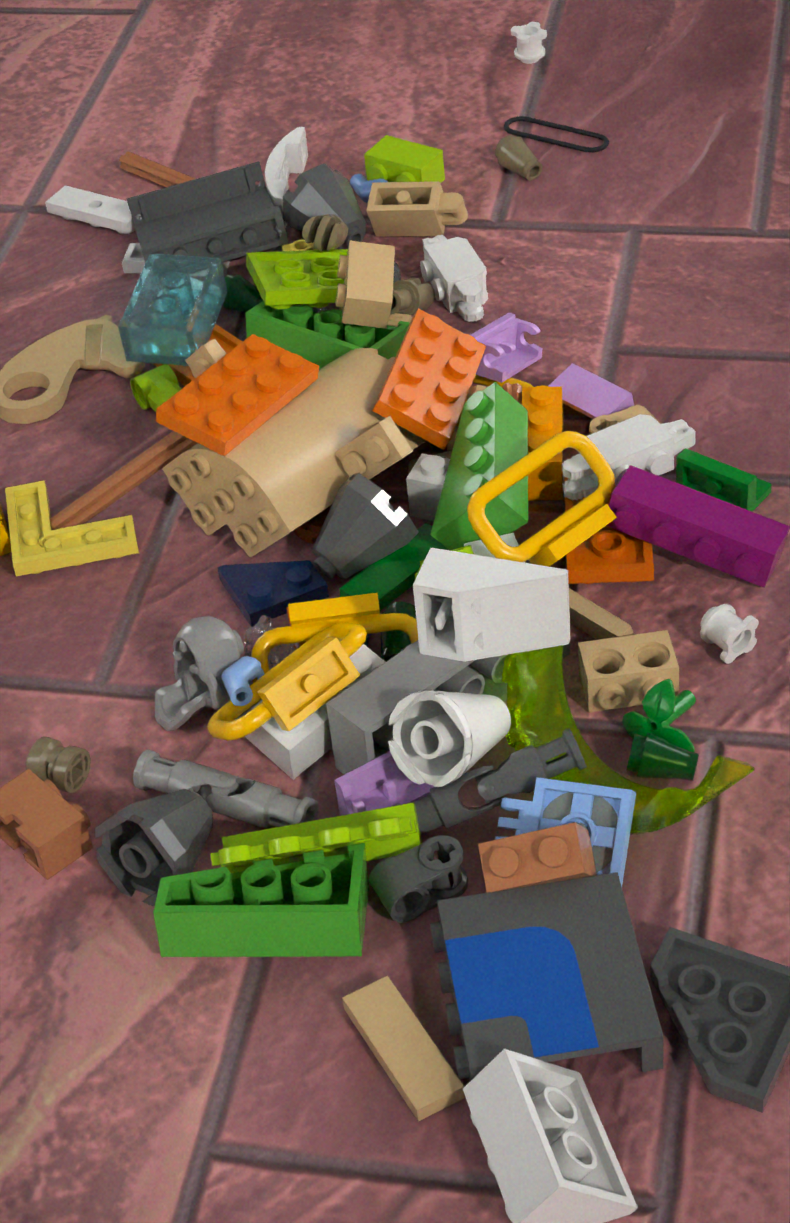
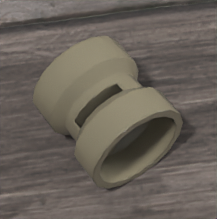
M43 736L33 744L27 757L26 770L30 769L43 781L46 779L52 781L59 790L75 793L83 786L88 777L91 758L86 749L71 745L65 748L59 740Z

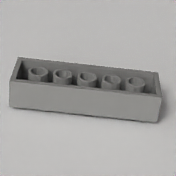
M418 640L409 644L403 651L381 666L374 668L368 675L345 691H341L326 703L336 769L345 775L390 751L388 741L393 740V724L388 726L390 715L397 703L411 693L432 690L494 695L504 702L570 654V642L567 645L466 662L420 654Z

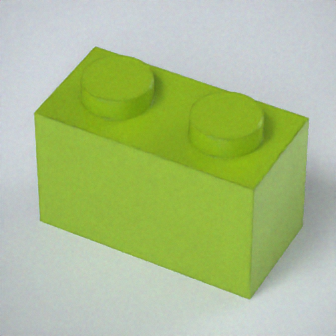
M386 135L364 154L366 178L368 181L381 178L388 182H440L441 184L445 180L443 150Z

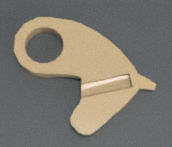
M104 315L98 319L84 320L59 329L26 347L9 360L0 371V418L8 423L30 424L48 419L62 409L72 378L79 368L84 370H108L127 379L133 378L142 373L147 360L146 354L121 328L112 323V316ZM42 387L47 389L42 395L34 399L25 401L9 399L15 392L24 388Z

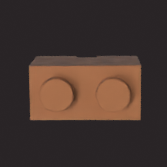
M27 769L0 787V838L13 850L21 845L28 851L23 854L25 861L45 879H50L93 848L88 831L91 821L87 813L79 804L74 803L71 805L62 798L60 791L52 781L48 779L43 781L30 769Z
M575 822L478 843L487 893L597 875L589 830Z

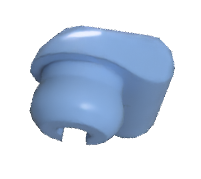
M249 656L241 657L222 673L225 688L231 702L236 706H244L252 700L253 693L250 688L252 680L255 678L259 679L264 675L261 663L256 658Z

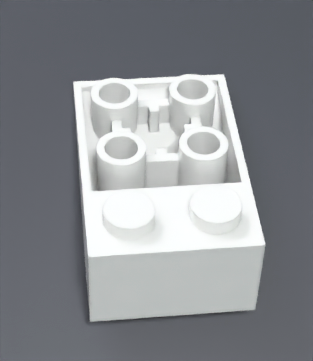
M430 548L413 583L420 654L466 662L569 644L570 612L567 569Z

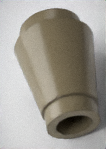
M508 135L499 141L495 149V156L501 166L530 181L536 179L541 174L542 164L521 137Z

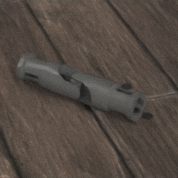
M570 728L563 730L561 737L535 748L531 744L511 753L495 770H492L494 766H482L463 774L451 784L431 788L429 795L412 802L415 803L420 835L440 826L448 829L494 809V807L501 805L502 798H507L504 795L508 793H530L535 790L537 777L550 779L575 767L579 770L587 768ZM566 752L565 755L553 759L549 762H546L547 760ZM475 777L478 792L484 798L486 804L479 807H468L458 799V791L466 781Z

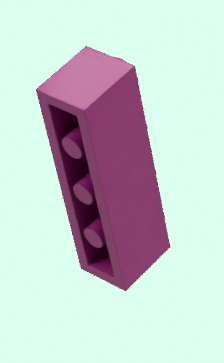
M632 465L629 466L612 492L609 507L617 518L606 525L765 588L781 557L790 526Z

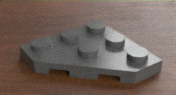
M670 927L650 964V978L710 1094L763 1113L790 1053V967Z

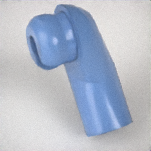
M355 174L350 179V186L362 201L368 203L372 183L388 181L381 178L368 181L364 175Z

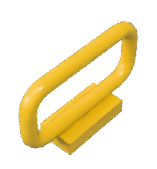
M564 431L553 436L479 487L469 499L467 506L468 520L475 533L495 558L517 562L529 560L531 564L549 567L617 518L608 504H606L610 500L616 486L614 473L598 448L587 436L577 431ZM564 449H576L596 474L598 488L519 546L511 547L507 545L488 521L485 515L486 504Z
M378 593L288 604L291 626L278 627L266 631L255 642L251 651V657L260 661L261 668L265 674L270 670L269 653L275 646L307 642L322 630L338 623L359 624L366 629L367 634L394 630L403 631L409 636L412 644L418 640L416 618L404 613L380 614Z
M338 623L322 630L252 683L250 688L253 698L248 704L236 706L230 700L210 718L207 726L208 732L217 739L226 741L237 740L254 732L272 717H274L282 730L291 731L360 676V673L349 657L364 644L367 636L366 629L356 623ZM262 699V702H261L260 704H258L256 707H254L251 711H249L248 713H246L244 716L238 718L239 716H241L243 713H245L248 709H250L252 706H254L257 702H259V701Z

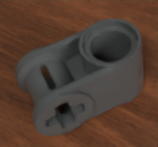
M448 835L431 837L424 843L397 856L384 859L372 869L369 875V883L394 921L400 923L414 920L422 915V913L437 907L438 900L456 898L465 892L468 886V877L465 869L460 865L464 855L461 843ZM434 851H437L438 859L434 858ZM449 877L453 878L452 886H450Z

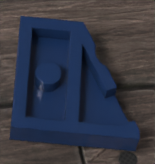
M310 560L235 564L217 567L221 583L251 627L286 614L288 604L322 600L329 597L327 583Z

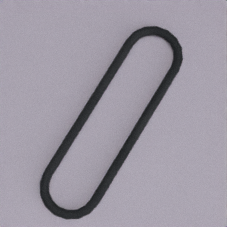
M516 116L504 123V130L512 135L584 152H599L607 148L609 144L608 138L600 133L531 117ZM516 121H526L599 138L604 143L598 147H585L509 128V125Z

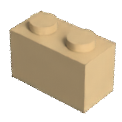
M349 241L347 256L340 255L337 273V278L344 279V284L338 283L336 294V307H342L341 323L387 329L393 301L395 246Z

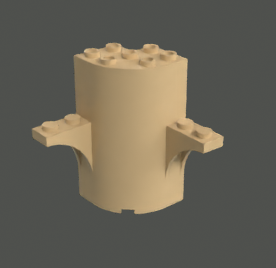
M214 338L201 346L185 361L190 367L194 378H196L227 353ZM357 348L348 351L319 369L318 379L227 455L222 456L198 443L163 467L162 470L168 477L169 484L180 495L190 510L195 523L208 536L227 524L237 544L244 549L249 557H253L332 505L339 488L351 475L360 473L370 480L424 443L426 440L395 424L391 416L384 418L372 411L395 357L387 359L378 355V349Z

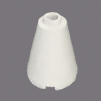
M432 690L411 693L397 703L390 715L388 726L393 724V740L388 741L390 753L398 769L412 782L419 785L426 783L434 787H443L458 780L507 735L511 725L509 709L500 698L494 695Z

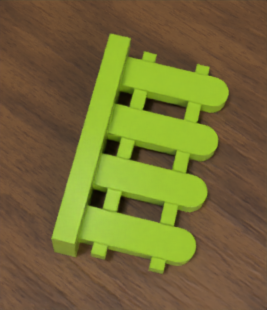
M408 803L221 837L223 849H219V852L210 853L212 866L221 865L222 867H227L230 873H236L254 865L253 862L273 859L274 866L304 861L303 853L323 850L324 857L348 853V845L365 843L366 860L370 862L397 856L422 844L415 803Z

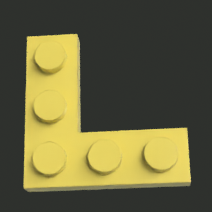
M45 480L5 488L12 563L16 577L139 553L132 515L52 530Z

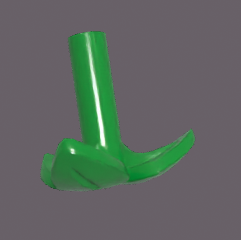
M665 679L657 683L645 695L642 705L648 718L636 711L628 712L623 716V726L631 738H634V734L646 736L647 732L690 752H695V747L689 737L682 730L670 727V724L694 706L696 698L689 690H683L675 696L671 679Z

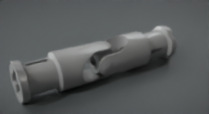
M149 749L140 755L133 772V783L136 788L144 791L151 788L167 794L186 789L201 795L209 804L212 812L230 816L236 820L266 829L272 826L281 827L314 821L318 817V801L313 798L305 797L302 800L285 795L279 787L252 779L241 778L188 760L175 762L161 758L159 753Z

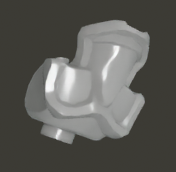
M212 616L192 618L181 627L174 639L173 658L175 662L173 668L177 682L161 687L155 692V719L167 731L178 729L189 718L207 708L220 709L231 700L223 683L222 673L241 658L240 655L244 652V646L238 632L231 629L221 619Z

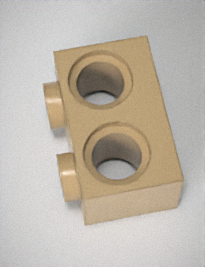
M668 630L578 642L579 677L588 712L642 705L647 692L654 685L665 679L672 680L675 696L679 694V665Z

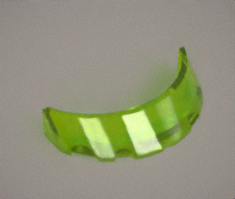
M563 645L508 654L504 661L502 682L507 683V707L511 716L510 729L506 735L508 746L514 747L515 751L531 744L536 748L561 737L562 731L570 728L587 768L579 770L575 767L550 779L629 789L636 792L630 835L657 831L685 819L755 770L747 762L718 755L701 783L694 789L685 790L677 787L655 789L632 782L608 767L592 751L582 737L573 719L566 697L562 667ZM564 752V753H562V754H560V755H558V756H555V757H553V758L547 760L546 762H549V761H551V760H553V759H556V758H558V757H560V756H563V755L566 754V752Z

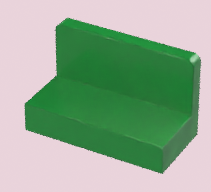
M687 448L676 457V483L753 512L771 493V483Z

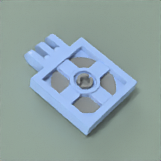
M537 777L533 801L502 798L500 808L507 811H519L518 819L499 817L497 827L516 831L515 835L575 822L589 830L597 875L618 872L622 887L636 792L629 789ZM496 836L495 840L505 838L507 836Z

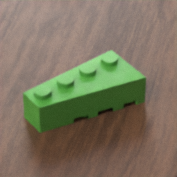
M264 301L246 312L247 338L252 334L265 338L269 342L319 365V369L348 351L357 348L378 349V355L387 359L393 356L396 357L410 322L399 321L398 327L387 325V329L341 323L342 310L332 309L315 313L313 312V307L307 304H292L288 309H275L265 305Z
M496 382L482 391L473 393L463 407L430 534L448 550L464 547V543L481 540L468 520L467 506L470 497L479 487L528 454V410ZM528 475L485 506V515L499 536L512 533L528 523Z
M365 843L348 845V853L324 857L323 850L303 853L304 861L276 866L273 864V859L253 862L254 865L236 873H230L227 867H220L162 877L153 911L161 957L362 956L369 893Z

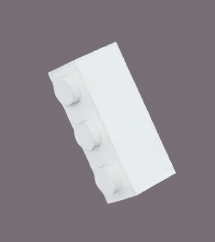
M363 644L359 650L349 657L360 673V676L341 691H345L368 675L374 668L384 664L385 661ZM261 699L259 702H257L254 706H252L250 709H248L245 713H243L241 716H239L238 718L244 716L246 713H248V712L251 711L254 707H256L258 704H260V703L262 702V699ZM326 703L291 731L282 730L274 717H272L245 737L294 780L332 748Z
M503 1049L463 1088L471 1111V1120L478 1129L488 1156L489 1168L495 1175L505 1202L506 1214L512 1223H605L631 1215L638 1208L581 1073Z

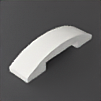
M297 127L288 133L275 146L267 160L265 168L267 191L274 207L279 206L282 218L283 196L289 189V174L303 173L308 158L305 127Z

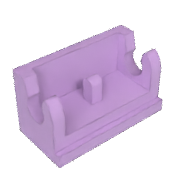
M507 313L471 334L478 342L486 345L476 375L502 383L541 359L543 348L536 344H529L524 339V332L536 335L540 333L539 327L531 322L515 318L513 313Z
M573 363L548 385L549 387L562 386L563 409L569 406L592 419L634 406L632 393Z
M390 751L335 779L340 816L392 807V805L397 803L401 805L412 803L429 795L430 789L434 787L426 783L419 785L412 782L398 769Z

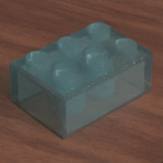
M149 254L118 326L126 361L188 366L185 360L209 341L227 295L221 258Z

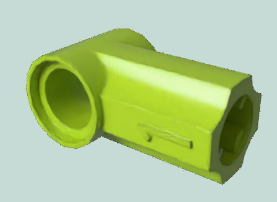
M163 364L130 380L132 393L139 406L144 410L152 408L155 412L156 408L182 389L179 386L175 373L167 364Z

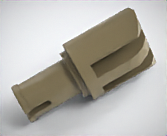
M325 214L314 216L306 221L303 226L302 236L307 244L314 242V249L329 251L338 249L343 245L349 230L341 218L336 215Z
M408 278L394 282L390 314L413 315L418 308L423 311L427 310L435 299L433 287L428 282L421 284L418 278Z

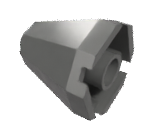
M324 163L301 173L294 181L298 185L295 191L292 193L288 189L283 196V220L290 227L302 232L306 221L312 217L325 214L336 215L346 223L349 230L347 238L339 249H348L350 240L362 242L366 232V222L348 179L336 169L334 171Z
M360 473L351 475L339 488L312 548L313 553L317 557L313 563L330 579H333L335 575L341 579L350 577L406 546L419 533L409 515L400 506L394 509L388 502L391 497L382 488Z
M186 789L129 804L105 819L95 828L96 839L102 836V845L96 849L97 861L121 893L132 897L135 890L149 895L142 902L155 906L162 877L193 872L213 828L212 810L201 795Z

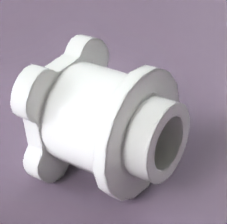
M530 22L527 25L511 28V35L516 36L517 47L514 50V55L523 63L532 64L539 61L545 55L542 40L547 37V31L540 28V23Z
M722 604L710 608L704 614L701 620L700 635L706 643H715L723 649L720 659L726 664H730L737 656L744 652L748 653L754 648L757 642L755 629L759 621L752 615L742 620L736 615L735 609L730 604Z

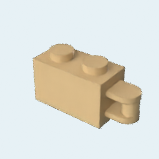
M440 182L372 183L366 210L376 237L444 235L445 225H459L468 218V212L462 195L459 193H443Z

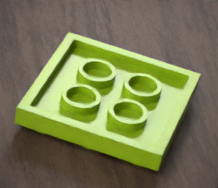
M348 249L246 253V267L265 305L275 309H288L292 304H307L310 307L322 308L328 306L329 303H336L338 283L344 284V279L337 278L340 255L347 256Z

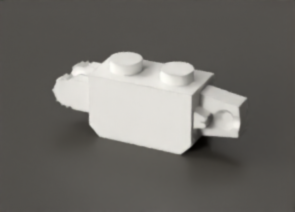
M443 235L423 239L425 260L420 262L421 273L424 281H430L436 300H442L449 313L458 311L465 321L477 322L483 318L484 310L481 305L485 304L488 300L486 289L487 270L468 240L460 237L446 239Z
M639 414L590 434L587 437L595 444L614 473L615 485L617 486L630 465L658 476L674 470V456L681 453L685 448L688 449L695 445L696 431L689 427L687 422L682 419L660 424L650 415ZM581 454L572 456L571 459L567 458L562 463L563 477L569 478L568 481H564V484H562L564 497L577 501L582 499V497L586 498L598 488V478Z

